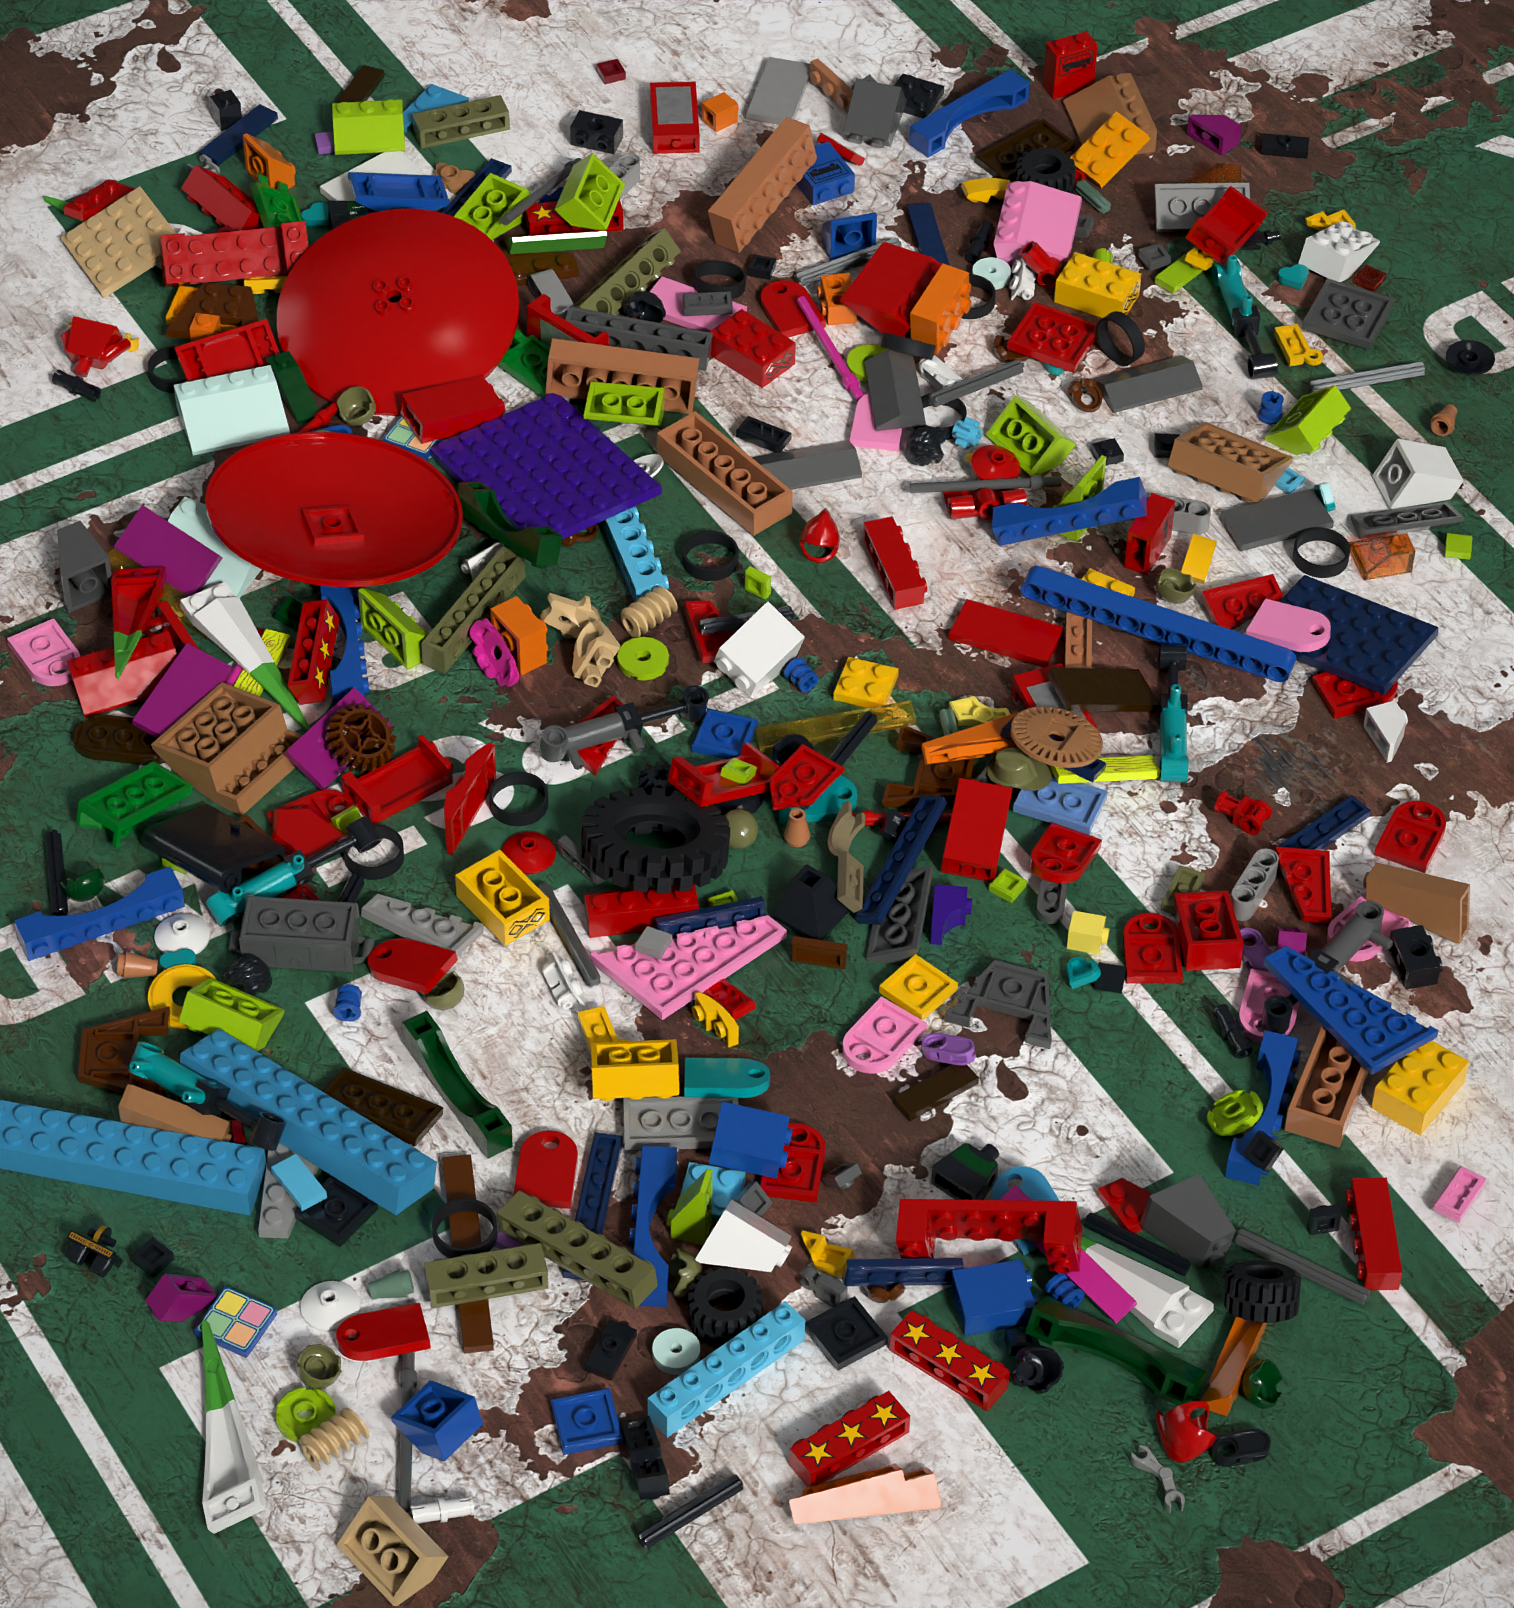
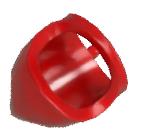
M825 508L804 526L800 538V548L803 555L815 563H824L835 557L839 549L840 535L835 521L827 508ZM804 542L820 547L832 546L833 550L826 557H812L806 552Z
M1193 1401L1179 1405L1168 1411L1165 1416L1160 1411L1156 1412L1160 1440L1165 1453L1172 1461L1188 1462L1203 1454L1216 1440L1217 1437L1207 1430L1210 1408L1206 1402ZM1194 1409H1205L1204 1413L1197 1418H1190V1414Z

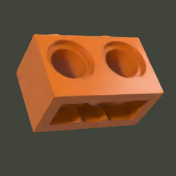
M850 273L821 275V285L817 286V298L822 300L820 303L821 313L823 316H826L828 325L857 323V314L839 301L852 284Z

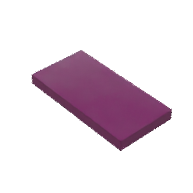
M143 505L114 545L115 549L144 568L166 567L167 577L165 582L186 596L200 592L223 559V557Z
M186 643L132 720V725L159 738L221 682L225 683L232 673L233 667Z
M353 688L284 753L319 790H325L349 767L346 764L340 767L341 760L339 758L332 759L334 751L327 750L329 742L324 739L327 734L325 729L330 721L329 719L333 714H336L338 709L345 708L351 703L356 706L362 702L364 709L372 705L356 688ZM372 705V711L376 713L378 710ZM347 723V724H345V725H348V726H350L351 724H352V725H355V726H359V725H360L359 723Z

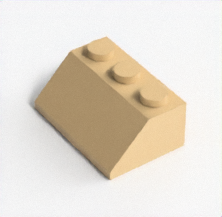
M368 1496L336 1544L393 1606L400 1605L433 1581L449 1557L391 1496Z

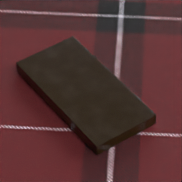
M1042 119L975 155L974 163L994 178L1013 182L1016 180L1018 159L1022 157L1023 153L1030 152L1034 148L1039 149V147H1052L1055 150L1060 149L1063 153H1066L1074 148L1075 142L1045 119Z
M1050 668L1047 673L1055 691L1068 711L1156 712L1159 707V703L1139 669Z
M344 1067L322 1090L325 1094L413 1146H416L443 1115L444 1107Z

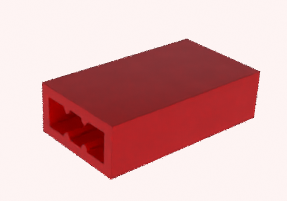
M483 375L402 394L400 414L421 444L459 435L464 431L503 416L505 412L504 401L501 398L499 399L494 392L492 384L488 383Z
M959 778L943 855L942 873L992 882L995 879L1013 788L1005 787L1001 784L979 782L975 779Z

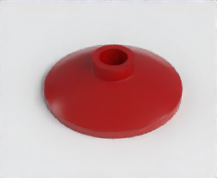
M986 445L977 449L972 455L971 468L980 480L1017 478L1020 473V463L1017 457L1004 447Z
M527 831L515 834L502 847V852L524 874L540 873L548 869L556 858V847L553 841L546 835L538 832Z

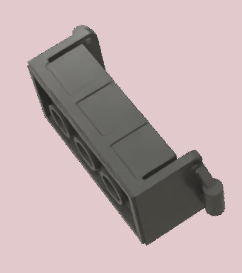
M247 896L241 930L232 931L228 951L240 956H256L266 963L268 967L353 972L355 964L368 963V956L374 949L375 942L372 939L359 936L360 919L358 903ZM358 943H363L361 957H356Z

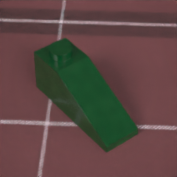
M286 351L266 358L267 366L271 365L281 400L296 423L299 425L313 420L314 415L319 409L301 369L291 353Z

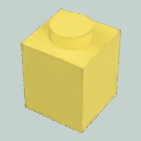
M1073 911L1068 931L1067 949L1099 955L1101 945H1107L1110 928H1105L1106 916Z

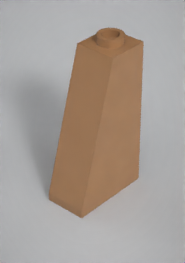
M1377 862L1372 870L1365 874L1363 887L1366 888V900L1375 901L1384 909L1407 918L1417 925H1423L1425 929L1454 943L1460 944L1469 930L1470 884Z
M128 1084L119 1103L120 1120L123 1123L234 1143L230 1121L214 1115H202L185 1104L140 1087Z

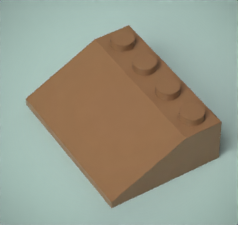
M1131 73L1107 76L1063 100V106L1081 146L1117 111L1147 133L1150 138L1135 155L1155 152L1157 128Z
M1204 422L1175 438L1168 466L1174 468L1181 475H1191L1196 477L1200 483L1213 484L1220 487L1219 489L1222 492L1235 493L1242 496L1244 501L1255 503L1268 495L1277 480L1281 478L1290 466L1294 457Z

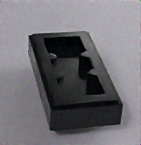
M1263 133L1261 154L1307 159L1309 138Z
M748 416L736 430V437L770 451L780 453L792 439V433Z
M609 1320L584 1364V1371L612 1381L637 1337V1329Z

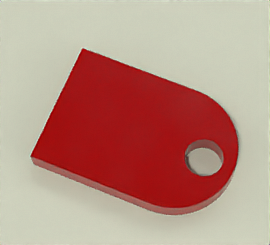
M780 280L768 284L761 292V308L774 329L788 338L814 331L797 303V299L801 296L806 297L822 326L825 328L826 319L806 288L794 281ZM782 291V292H784V293L778 294V293H775V292Z
M1328 672L1313 675L1312 684L1332 717L1336 719L1366 711V708L1391 702L1397 693L1398 680L1385 695Z
M320 790L277 809L313 808L332 823L331 818L351 807L353 802L346 794L340 791ZM339 805L345 807L343 810L333 809L335 806ZM274 810L266 813L267 821L272 828Z
M1408 801L1399 805L1393 812L1378 841L1374 855L1425 873L1445 833L1446 818L1435 805L1424 801ZM1425 813L1429 815V817L1423 818L1418 816L1417 814Z
M1052 822L1031 852L1030 868L1035 875L1049 882H1074L1083 875L1101 849L1102 839Z
M1142 913L1131 918L1126 923L1123 933L1126 984H1182L1183 972L1180 940L1176 925L1169 918L1156 913ZM1152 924L1157 928L1149 930L1144 925Z
M406 938L385 941L376 946L368 956L370 973L375 979L424 994H428L458 961L455 951Z
M798 1123L788 1124V1128L793 1129L791 1138L801 1135L806 1139L802 1142H796L791 1139L789 1146L784 1145L783 1150L788 1151L785 1169L779 1168L777 1179L762 1176L760 1186L768 1197L817 1203L825 1159V1141L822 1135L811 1126Z
M552 1130L537 1132L528 1137L520 1149L513 1196L520 1190L528 1196H535L548 1207L571 1209L578 1164V1151L574 1141L566 1134ZM548 1142H554L558 1146L548 1149L543 1145Z
M420 1303L358 1314L342 1322L336 1331L339 1352L343 1356L356 1361H369L431 1349L430 1338Z

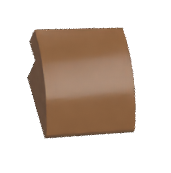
M221 682L155 740L151 746L180 777L192 784L197 791L225 809L243 816L296 767L284 753L303 735L287 729L280 704Z

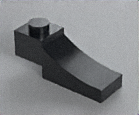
M650 1416L620 1421L621 1432L639 1499L653 1500L660 1496L670 1495L668 1473L662 1459L661 1446Z

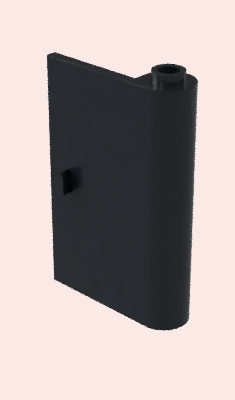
M208 804L148 826L143 832L141 839L143 847L225 894H230L234 887H239L242 868L286 852L285 846Z

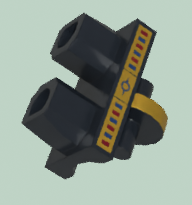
M102 1225L98 1230L93 1228L88 1230L87 1235L93 1238V1240L72 1230L67 1236L71 1244L65 1257L70 1262L82 1266L87 1255H93L94 1258L88 1269L102 1278L107 1275L112 1266L119 1268L123 1262L122 1259L116 1257L115 1251L106 1247L107 1245L113 1248L116 1244V1240L111 1238L112 1229L106 1225Z

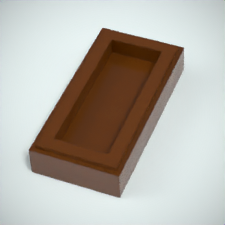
M793 936L791 942V961L845 969L848 944Z

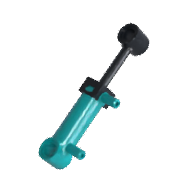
M1234 255L1229 256L1224 266L1219 262L1213 263V282L1216 287L1220 288L1231 317L1230 327L1235 338L1246 337L1253 354L1249 355L1247 360L1250 379L1276 377L1278 372L1276 356L1274 353H1262L1256 337L1259 332L1260 314L1257 307L1252 306L1253 297L1248 295L1242 280L1241 266L1237 257Z
M1160 644L1159 670L1168 671V694L1161 693L1159 707L1160 782L1187 783L1188 695L1181 694V686L1178 685V671L1186 670L1187 645Z
M369 816L361 817L349 824L345 829L348 833L347 838L307 859L300 849L284 857L283 862L241 883L239 887H234L232 893L225 894L220 891L211 896L205 903L219 927L232 923L244 913L247 896L275 897L292 887L297 889L313 880L314 872L312 868L353 846L359 853L367 852L377 846L382 841V838Z
M141 1041L137 1043L128 1066L129 1072L141 1078L150 1079L181 1097L185 1103H189L190 1108L202 1115H221V1112L226 1113L251 1128L252 1134L249 1141L252 1144L266 1150L275 1151L287 1123L284 1119L267 1112H260L258 1118L226 1101L231 1088L217 1080H208L164 1055V1051L156 1045Z

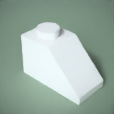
M1395 700L1366 708L1364 728L1387 763L1393 760L1404 737L1405 726L1408 723L1406 712L1400 709Z

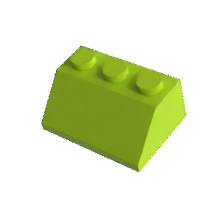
M389 99L384 101L332 103L335 155L405 151L402 100Z
M591 153L573 165L555 211L571 226L605 231L611 221L625 183L597 156Z
M591 381L584 419L661 427L665 410L664 388Z
M1336 385L1309 393L1298 399L1264 436V439L1294 455L1306 452L1311 454L1320 448L1319 443L1322 440L1328 438L1333 433L1332 429L1345 420L1344 416L1351 407Z
M1016 395L985 434L997 446L1011 451L1017 457L1020 467L1029 475H1041L1062 464L1076 446L1072 439L1031 402Z
M365 588L359 589L362 628L407 670L423 662L421 643L428 636L429 632L420 628L413 617L406 615L398 603L392 602L385 594Z
M209 978L187 992L178 1022L187 1025V1028L191 1031L203 1032L208 1035L217 1029H221L258 1052L266 1046L282 1019L285 1010L213 978Z

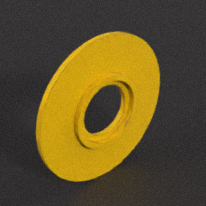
M184 964L170 967L161 972L153 980L149 988L148 1003L150 1010L153 1011L170 1006L169 1027L188 1029L187 1025L178 1022L183 1007L173 1002L172 995L174 991L183 986L194 988L209 978L217 979L208 970L196 965Z

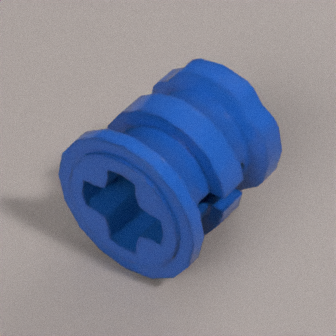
M1267 391L1263 394L1258 412V418L1261 422L1271 425L1276 424L1282 418L1284 398L1280 393Z
M803 658L792 660L784 670V677L791 680L795 686H798L802 693L809 692L818 683L819 677L806 665V661Z
M346 984L337 989L336 1006L333 1009V1014L338 1020L354 1022L360 1018L361 1009L359 1007L361 1006L362 991L358 986Z
M1056 1274L1045 1286L1046 1292L1052 1295L1053 1299L1074 1309L1082 1302L1085 1296L1084 1291L1077 1289L1071 1280L1068 1281V1277L1065 1274Z

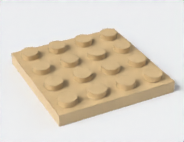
M139 186L60 238L100 294L105 298L160 263L159 237L161 235L176 234V232L141 186Z

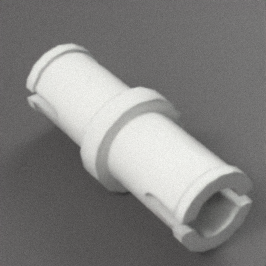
M471 1495L450 1500L437 1498V1502L410 1505V1516L417 1524L440 1520V1523H445L450 1518L474 1515V1503Z

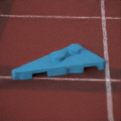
M430 84L403 112L404 131L407 132V127L413 125V113L469 102V97Z

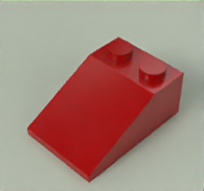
M1229 892L1174 893L1180 950L1185 970L1201 971L1241 968L1243 939Z

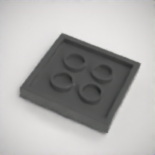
M1327 278L1302 322V329L1371 350L1394 308L1395 299Z

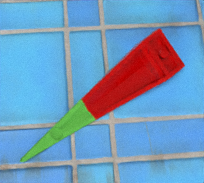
M166 567L114 569L111 588L115 677L117 680L120 678L164 593V584L167 577Z

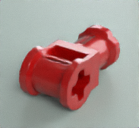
M1227 791L1220 793L1214 806V812H1222L1233 817L1232 824L1240 827L1250 835L1259 834L1263 822L1270 819L1272 815V809L1266 802L1259 799L1253 800L1247 796L1241 801L1230 796Z

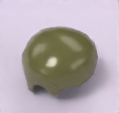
M361 386L345 390L337 400L340 417L347 425H363L373 418L376 411L375 401L370 391Z
M1171 567L1163 569L1156 578L1155 583L1157 592L1162 599L1173 604L1187 601L1197 587V584L1192 585V576L1190 574L1184 575L1181 571Z
M734 809L724 814L729 821L730 848L734 850L745 849L756 841L759 831L758 823L750 812L743 809Z
M452 971L450 974H445L428 994L422 993L430 1007L445 1011L454 1008L461 1002L465 991L462 978L455 971Z
M681 1249L675 1250L671 1257L669 1274L674 1277L675 1283L668 1285L673 1295L679 1298L688 1296L691 1284L695 1283V1279L699 1275H702L701 1263L695 1260L697 1256Z
M322 1344L309 1345L297 1357V1376L308 1387L325 1389L334 1384L342 1372L341 1357L336 1355L331 1348Z

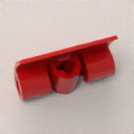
M984 488L972 491L943 492L951 520L980 516L984 520H992L993 507L1016 502L1027 506L1024 489L991 490Z

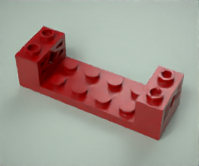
M305 221L281 223L279 227L185 236V233L161 235L158 239L164 288L244 280L248 277L288 275L298 259L309 248Z
M900 1199L896 1243L901 1259L934 1258L936 1238L947 1241L955 1240L956 1238H967L974 1241L1000 1239L1007 1242L1015 1239H1028L1033 1242L1044 1240L1043 1243L1050 1271L1068 1274L1070 1272H1080L1083 1229L1077 1201Z

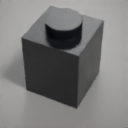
M232 90L210 96L212 119L221 131L227 130L242 118L241 103Z

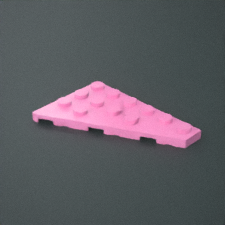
M766 915L754 918L753 920L737 921L736 926L718 929V926L695 930L692 933L676 934V938L672 939V943L661 959L636 952L635 944L617 946L616 951L601 954L594 951L590 954V958L595 966L663 1020L694 1000L695 993H703L721 979L727 978L787 938V930L770 916Z

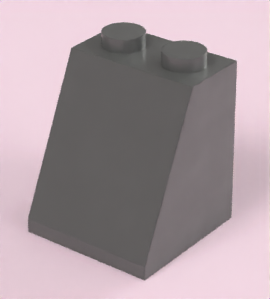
M856 78L843 130L846 138L850 142L861 144L864 141L871 143L872 146L877 148L891 147L907 102L902 88Z
M77 521L58 529L60 575L66 611L71 613L112 595V573L109 556L81 521Z
M1200 1174L1150 1195L1140 1221L1143 1229L1200 1269L1208 1265L1212 1267L1217 1266L1226 1259V1254L1236 1232Z

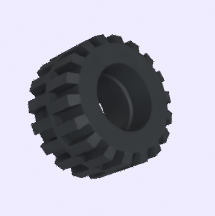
M1052 147L1034 148L1030 152L1023 153L1022 157H1019L1016 181H1032L1073 194L1075 162L1068 153H1063L1060 149L1055 150Z
M1251 1260L1231 1265L1226 1271L1224 1307L1232 1315L1253 1322L1274 1323L1292 1319L1299 1311L1301 1275L1291 1267L1272 1261Z
M723 1266L717 1267L716 1271L711 1269L705 1271V1276L699 1275L695 1279V1283L691 1284L690 1293H688V1321L692 1332L698 1334L699 1340L702 1342L708 1340L709 1345L713 1347L716 1344L722 1346L762 1318V1289L760 1284L756 1285L757 1280L753 1276L747 1277L748 1272L744 1270L738 1272L736 1267L723 1269ZM728 1303L738 1308L730 1311H721L715 1309L714 1306Z

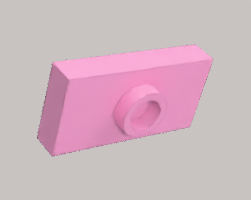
M1460 1166L1434 1204L1433 1211L1460 1223L1485 1186L1487 1178Z

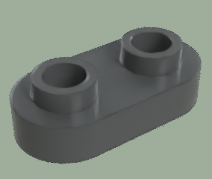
M1044 879L1041 880L1036 909L1037 918L1041 922L1055 924L1062 920L1067 883H1053Z

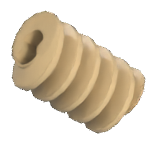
M657 586L652 592L646 593L644 597L642 596L636 602L631 603L629 607L622 609L620 613L622 625L632 638H638L641 633H647L649 628L656 627V623L660 624L664 618H669L671 612L676 613L677 603L667 589Z
M343 1408L340 1411V1415L334 1414L331 1416L330 1422L323 1421L320 1428L314 1427L310 1431V1435H302L300 1444L308 1463L313 1469L320 1471L319 1460L329 1465L331 1461L328 1454L331 1453L338 1459L341 1456L339 1447L345 1452H349L351 1449L349 1440L358 1446L360 1444L358 1434H361L365 1439H368L370 1434L363 1420L353 1410Z

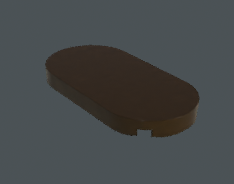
M102 714L89 717V720L84 723L83 720L79 722L73 730L74 748L85 758L147 765L153 761L158 764L165 762L151 746L158 738L132 725L134 718Z

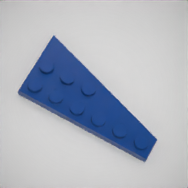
M1288 946L1264 958L1263 965L1371 1075L1438 1036L1439 1030L1432 1026L1426 1028L1416 1022V1017L1408 1013L1406 1015L1399 1013L1391 1008L1389 1002L1354 983L1352 985L1345 983L1339 979L1340 975L1333 971L1327 973L1315 966V961Z

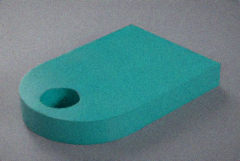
M839 776L808 809L804 810L806 821H835L843 803L847 801L852 803L853 813L857 806L858 796L855 785L849 779ZM845 794L850 796V798L841 799L837 796ZM802 808L779 809V824H787L789 813L792 809Z
M685 1058L684 1097L750 1098L764 1093L770 1086L769 1068L765 1064L753 1059Z

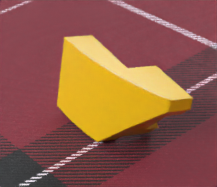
M1344 209L1329 216L1322 211L1305 218V224L1318 231H1322L1342 221L1350 223L1356 229V223Z
M802 1230V1240L815 1269L822 1273L842 1278L846 1259L855 1258L853 1249L828 1244L825 1235Z

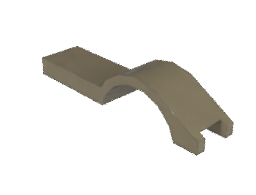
M847 801L843 803L829 831L827 843L829 851L838 858L837 899L855 913L863 909L864 865L849 853V847L858 831L865 826V814L861 812L856 817L852 816V803Z

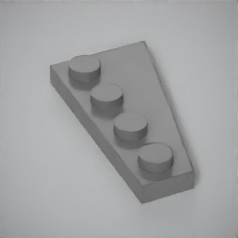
M381 894L374 896L361 910V917L403 938L455 951L457 957L484 932V924L474 922L471 925L462 922V918L451 915L449 918L436 915V910L430 908H411V903Z
M280 1143L275 1151L268 1150L258 1229L259 1238H289L297 1220L295 1219V1211L299 1207L271 1171L272 1166L296 1154ZM297 1154L314 1176L319 1167Z

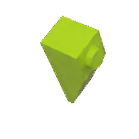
M706 1169L678 1198L675 1209H670L667 1226H671V1239L699 1245L705 1244L712 1226L713 1170Z

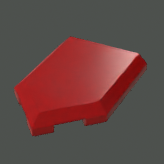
M802 744L769 778L773 810L812 805L845 771V768Z
M313 808L274 810L272 840L285 846V853L288 855L301 849L307 859L348 837V835Z

